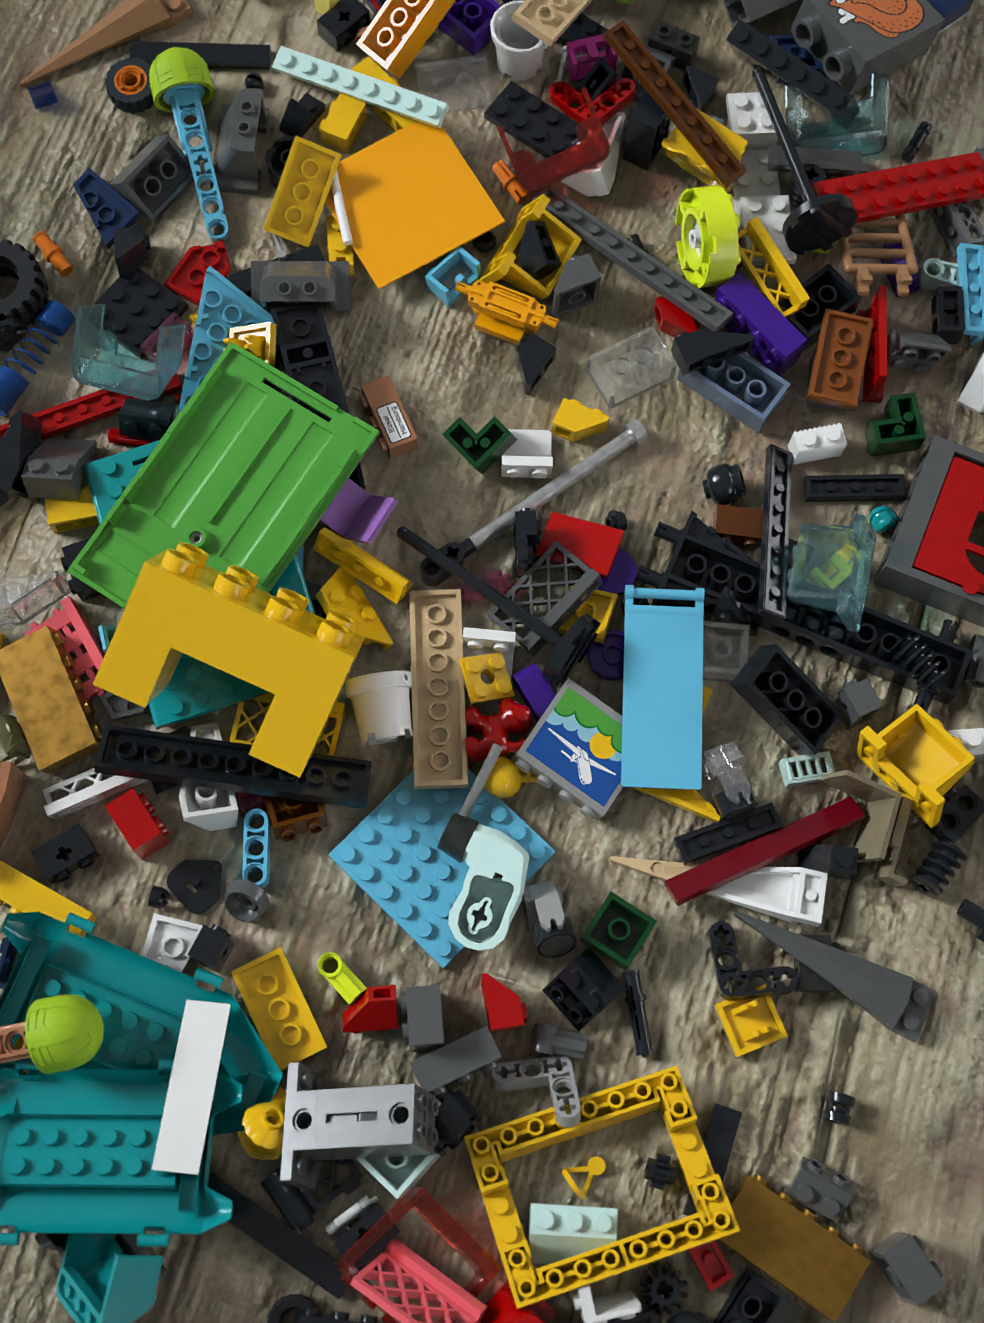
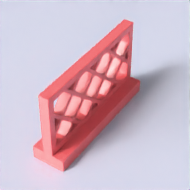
M396 1238L392 1239L388 1243L386 1250L355 1275L351 1281L353 1287L400 1323H432L431 1316L443 1317L444 1323H452L451 1319L456 1323H480L487 1308L486 1305ZM381 1266L384 1267V1268H385L386 1270H388L389 1272H383L382 1269H381ZM364 1280H377L378 1286H370ZM384 1281L396 1282L398 1288L385 1287ZM404 1283L411 1289H405ZM388 1297H399L401 1304H394ZM407 1298L419 1299L421 1306L409 1305ZM427 1301H429L435 1307H428ZM411 1314L423 1315L425 1322H417L412 1318Z

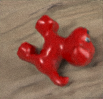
M505 698L500 702L499 714L483 716L478 708H466L465 718L467 726H471V734L482 733L484 736L480 741L474 737H466V753L471 762L480 761L487 757L493 743L503 747L499 756H504L508 752H518L525 739H521L516 743L510 742L508 733L521 735L528 731L532 725L530 708L517 703L512 698Z

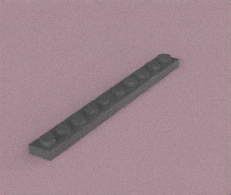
M550 185L533 198L535 200L542 194L546 195L550 202L545 209L583 241L713 332H719L732 320L733 312Z

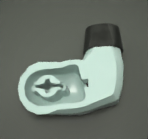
M454 813L440 838L438 849L459 863L465 861L470 868L466 874L463 889L449 911L448 925L455 939L465 947L478 951L492 949L504 940L510 923L522 900L529 853L517 841L501 831L481 825V821Z

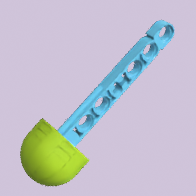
M181 47L169 48L161 52L154 59L150 67L149 80L154 105L159 110L173 113L183 155L189 158L209 239L213 242L225 241L229 236V228L210 155L213 147L202 108L215 95L211 74L206 62L196 52ZM188 115L197 118L196 123L193 125H187L183 120ZM193 137H198L203 142L200 146L193 147L189 144V141ZM199 160H203V163H205L206 174L201 175L200 166L198 165ZM209 181L214 186L210 191H203L200 188L201 183ZM210 203H215L219 206V210L216 213H208L205 209L206 206ZM216 225H220L225 229L224 233L220 236H216L211 232V229Z

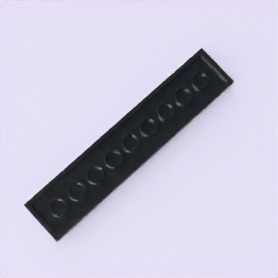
M105 724L94 769L95 773L366 809L372 761L313 753L301 777H297L248 755L253 746L251 744Z

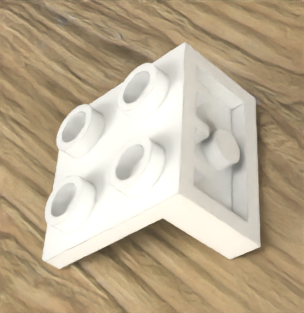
M464 627L463 657L502 652L511 681L516 632ZM481 674L482 681L490 684L489 678Z

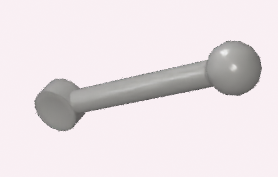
M273 234L278 249L277 258L283 261L287 258L286 251L282 249L279 236Z

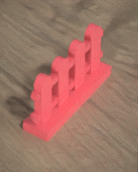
M68 596L60 601L64 608L63 610L56 608L52 611L54 615L39 625L37 622L30 624L31 630L26 632L25 636L45 626L60 632L63 630L66 642L63 646L66 653L71 654L75 652L78 657L74 660L75 668H73L76 677H81L85 673L89 677V680L83 683L85 686L83 693L86 700H90L97 695L101 697L106 694L104 689L93 685L96 678L93 668L96 667L99 671L105 653L80 604ZM72 624H73V626H74V628H75V631H73V632H72V630H71V628H70V625H72ZM82 646H85L87 650L86 653L83 652L81 648Z

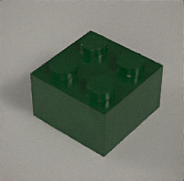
M610 891L581 937L580 942L626 971L657 921Z

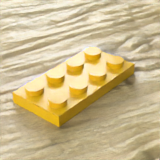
M295 136L263 230L309 247L342 154Z
M281 947L231 971L261 1040L281 1072L288 1068V1063L301 1062L328 1048Z

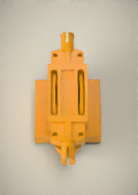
M477 280L472 286L460 281L456 284L455 291L468 295V305L472 307L473 313L478 316L474 324V329L519 345L525 334H537L541 324L554 329L558 325L559 319L546 315V306L539 304L531 296L491 281L487 284Z

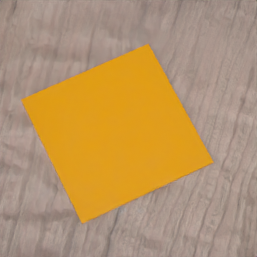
M416 121L339 161L337 173L353 240L351 246L378 289L389 285L505 222L442 125L438 129ZM330 187L325 205L339 226Z

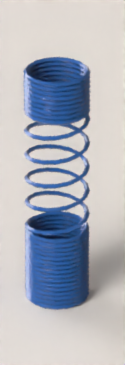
M48 300L34 320L36 328H29L27 330L29 338L20 339V345L23 349H13L12 352L15 359H6V366L0 367V415L7 416L29 385L28 380L9 367L8 360L18 362L30 373L37 374L33 368L17 358L15 350L26 352L33 360L39 364H44L38 356L25 349L22 341H31L43 352L51 354L48 348L32 339L29 331H38L50 342L58 344L54 337L40 330L36 323L37 320L45 329L57 336H64L75 321L74 314L61 303Z

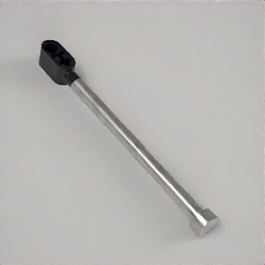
M633 419L623 426L624 432L466 540L460 544L455 542L447 543L438 550L446 556L451 555V559L463 567L466 557L514 525L515 511L523 508L537 510L630 445L638 447L647 441L648 434L644 426L638 420ZM427 557L421 562V580L427 586H437L452 576ZM429 568H435L439 572L435 575H428L425 571Z

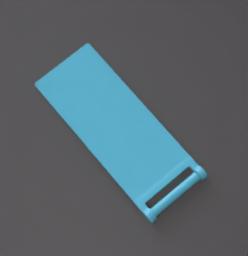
M625 585L622 787L701 789L704 588L675 590L634 588V585ZM633 598L695 601V607L633 605Z

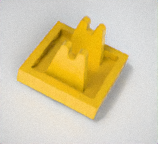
M265 322L230 328L229 338H224L223 340L225 344L229 345L230 342H233L275 368V323Z
M766 984L759 986L755 989L762 990L766 987ZM771 996L737 1001L725 1000L714 1005L735 1057L788 1036Z

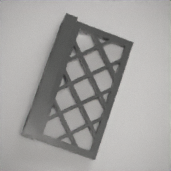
M555 541L506 593L505 597L510 600L512 599L520 607L530 606V614L533 616L534 606L548 605V613L544 617L537 619L558 632L559 628L576 613V610L589 599L603 582L599 573L593 568L590 569L560 543ZM557 550L564 555V564L550 565V557ZM580 568L585 572L579 580H569L568 569ZM565 569V581L551 582V570ZM538 571H547V582L533 584L534 574ZM565 586L566 594L562 598H551V587ZM547 588L548 600L534 601L533 589ZM529 589L530 601L516 602V594L520 590ZM494 606L487 616L504 631L516 632L515 641L524 647L532 657H535L548 643L533 631H530L522 639L517 634L516 626L521 623L513 617L512 620L501 621L496 616L501 609Z

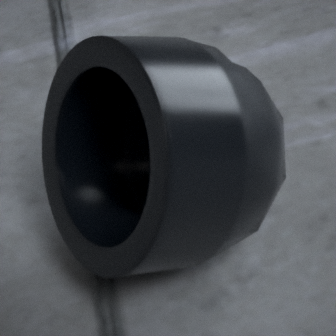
M258 73L248 74L245 78V87L262 89L263 91L264 82L262 77Z
M153 885L148 900V907H165L168 904V901L165 899L170 898L169 892L163 887Z

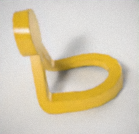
M593 1156L588 1161L587 1166L566 1167L562 1169V1174L576 1195L581 1200H584L587 1197L586 1194L593 1175L602 1174L606 1168V1163L602 1157ZM589 1171L581 1191L570 1173Z

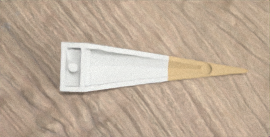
M611 856L608 859L611 863L662 880H668L701 865L694 863L683 865L680 862ZM762 867L706 894L790 923L795 921L819 927L822 921L828 873L802 867Z

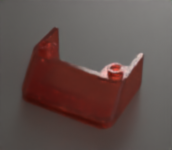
M586 87L581 88V97L590 118L582 121L577 127L576 133L580 144L536 163L533 154L528 150L522 149L513 153L502 126L497 127L499 137L513 170L525 191L530 193L537 192L599 164L608 158L610 144Z

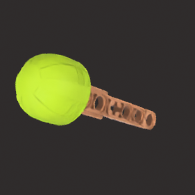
M56 995L37 999L31 1004L25 1022L0 1027V1064L31 1058L35 1066L45 1074L68 1071L89 1062L101 1047L104 1036L103 1019L93 1003L78 995ZM17 1033L24 1040L23 1047L20 1050L13 1044V1038Z

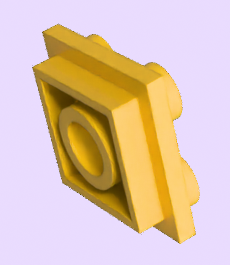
M502 652L459 659L471 704L513 698L515 696ZM481 674L489 678L490 684L482 681Z

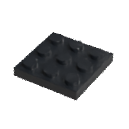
M137 268L125 278H120L119 276L84 314V317L88 322L142 360L188 310L189 306L183 299Z

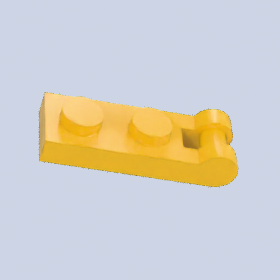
M328 215L326 216L329 261H349V276H354L352 246H345L343 244L340 227L333 216Z

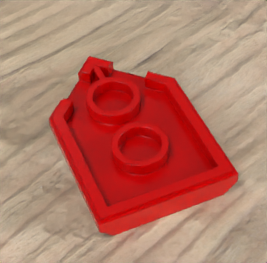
M224 240L215 241L214 244L202 247L200 245L190 247L167 278L164 286L174 294L199 307L207 268L211 266L225 278L231 272Z

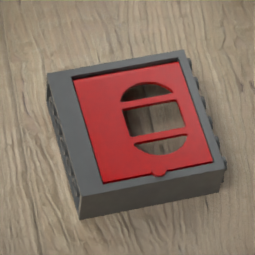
M934 435L921 455L873 584L984 628V575L971 565L966 555V551L984 557V547L968 541L977 514L981 513L984 515L983 453Z

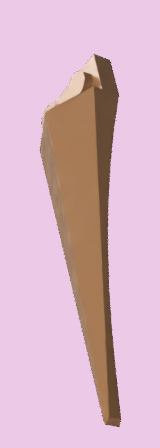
M126 0L21 81L20 85L27 87L98 52L173 26L192 14L193 11L186 0Z

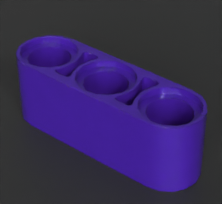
M533 663L511 675L525 704L530 708L532 716L538 722L554 699L555 694L548 682L542 678V672L539 667Z

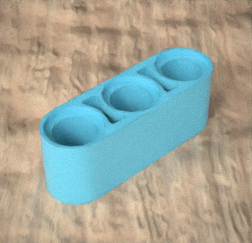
M252 809L244 818L242 875L243 880L250 881L249 878L252 872L262 871L263 878L255 884L264 889L270 880L271 823L263 810ZM255 818L264 819V825L259 829L251 827V822ZM262 844L264 849L260 855L253 856L250 854L252 846Z

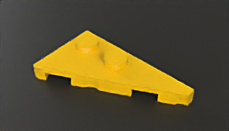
M631 787L716 823L720 820L721 816L717 814L716 809L710 802H706L696 790Z

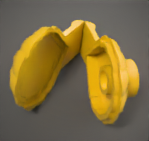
M281 1087L270 1102L255 1104L245 1111L241 1121L245 1131H239L238 1137L240 1138L241 1147L252 1158L265 1161L275 1160L282 1155L286 1090Z

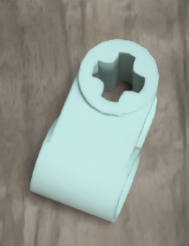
M930 258L924 262L918 272L919 284L923 289L936 291L938 286L959 287L958 264Z

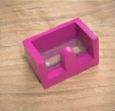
M604 34L566 43V67L571 82L584 79L600 57H603L616 72L618 55L603 38Z

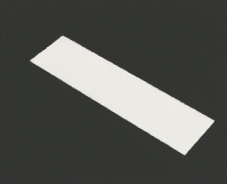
M186 1000L152 1170L196 1175L199 1173L231 1004Z

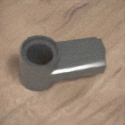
M974 634L969 645V649L973 650L969 660L964 682L975 688H984V636Z
M535 1023L530 1052L554 1056V1054L583 1060L588 1035L559 1030L558 1027Z

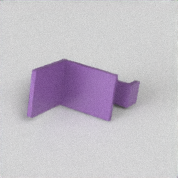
M348 478L320 521L345 540L371 544L398 501L390 497L370 495Z

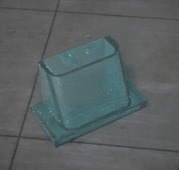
M855 514L852 526L801 524L798 543L793 547V568L789 569L788 572L789 587L787 596L790 601L837 612L847 630L859 632L877 538L865 515Z

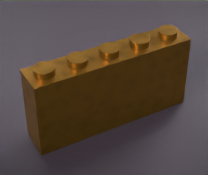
M45 626L0 649V677L39 771L51 774L99 750L103 735L102 727L99 723L95 722L93 714H95L94 707L84 696L85 686L78 676L76 677L73 670L75 668L74 660L69 653H66L63 646L66 644L65 639L59 630L56 631L49 626Z
M757 1174L753 1177L745 1175L729 1200L740 1232L717 1240L827 1319L836 1322L871 1263L869 1259L864 1257L866 1251L853 1242L847 1245L840 1240L842 1234L831 1226L827 1225L823 1228L816 1223L818 1217L807 1209L803 1208L799 1211L791 1205L793 1200L781 1191L777 1194L768 1189L769 1183Z

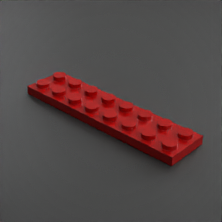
M979 152L814 182L811 187L816 197L826 194H843L848 196L853 201L858 213L856 224L983 199L984 161Z

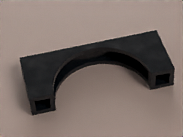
M741 19L738 20L725 39L735 55L751 66L759 65L783 79L811 100L829 119L845 130L860 111L858 103L852 94Z

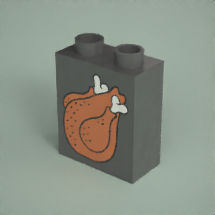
M803 0L790 31L794 35L797 44L807 49L816 60L818 59L823 64L826 75L852 94L926 54L945 19L927 0Z

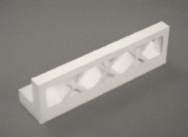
M92 768L43 789L42 791L47 802L44 809L48 817L57 820L148 780L115 775L101 781L103 774L95 773V769ZM88 779L94 782L92 786L76 792L81 781ZM60 790L69 792L68 796L55 802L51 795Z

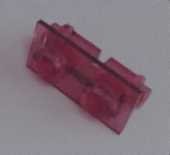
M501 569L487 572V577L481 578L482 581L502 595L512 588L510 580L505 581L504 578L510 576L509 573H502ZM464 583L457 585L458 588L464 589V592H461L462 603L467 602L470 604L485 599Z

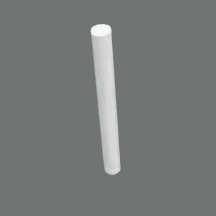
M336 170L331 190L343 244L349 246L353 244Z

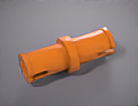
M45 231L37 232L32 240L44 253L45 260L52 263L61 277L70 275L74 267L62 254L63 250L61 247L55 245Z

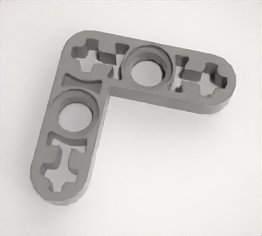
M555 1055L498 1064L497 1068L492 1069V1084L499 1091H512L549 1085L557 1123L563 1127H573L580 1122L581 1107L572 1063L566 1056ZM536 1070L539 1074L529 1077L525 1075V1072ZM507 1075V1078L502 1079V1076ZM561 1087H567L571 1090L567 1094L556 1092ZM569 1104L571 1114H566L564 1105Z

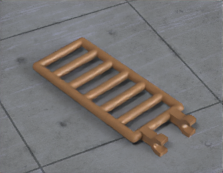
M827 175L826 180L851 175ZM905 214L896 215L895 219L881 218L854 224L852 228H896L899 231V234L852 233L849 237H841L838 240L845 272L856 274L859 296H869V284H872L873 281L871 274H895L898 296H909L908 285H912L913 279L911 275L918 272V265ZM849 243L902 244L903 249L850 248ZM852 258L905 259L906 264L853 263Z

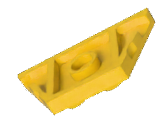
M339 567L315 595L326 615H328L330 610L353 618L359 623L355 633L366 637L363 644L369 645L371 642L381 644L382 649H389L394 642L353 575Z

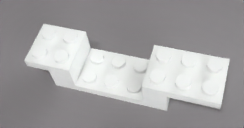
M759 92L729 93L726 96L728 113L726 128L748 141V146L745 149L741 162L747 172L735 181L731 188L734 212L740 218L738 232L745 229L748 222L758 216L788 264H795L797 255L788 248L782 233L783 224L791 213L788 195L780 194L778 172L768 171L769 146L776 145L778 137ZM748 235L741 239H744L745 249L751 250L753 243ZM753 256L751 262L753 266H765L766 263L762 258Z

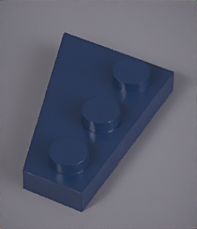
M90 167L73 184L108 249L114 244V229L131 227L141 216V213Z

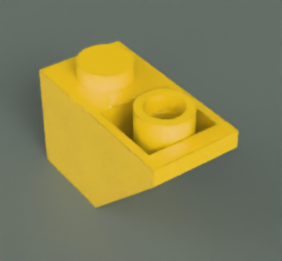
M563 398L552 421L551 433L571 442H576L606 431L610 416H607L599 409L585 407L577 400Z

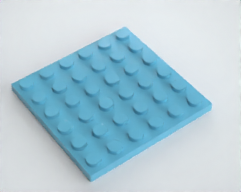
M468 768V788L414 790L413 770L328 854L443 969L465 947L455 939L448 921L449 911L463 889L464 880L470 867L465 861L459 863L439 850L438 844L451 816L454 813L459 814L477 778ZM483 788L469 818L481 821V825L501 831L517 841L529 853L526 884L556 851L500 798H496Z

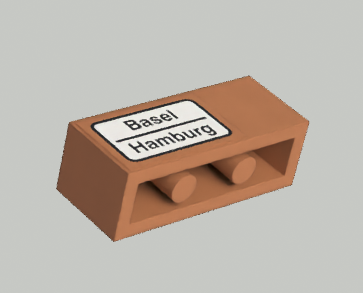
M389 375L361 385L362 395L359 396L363 409H368L371 416L368 417L370 425L380 432L378 442L382 452L387 451L390 459L418 449L417 436Z

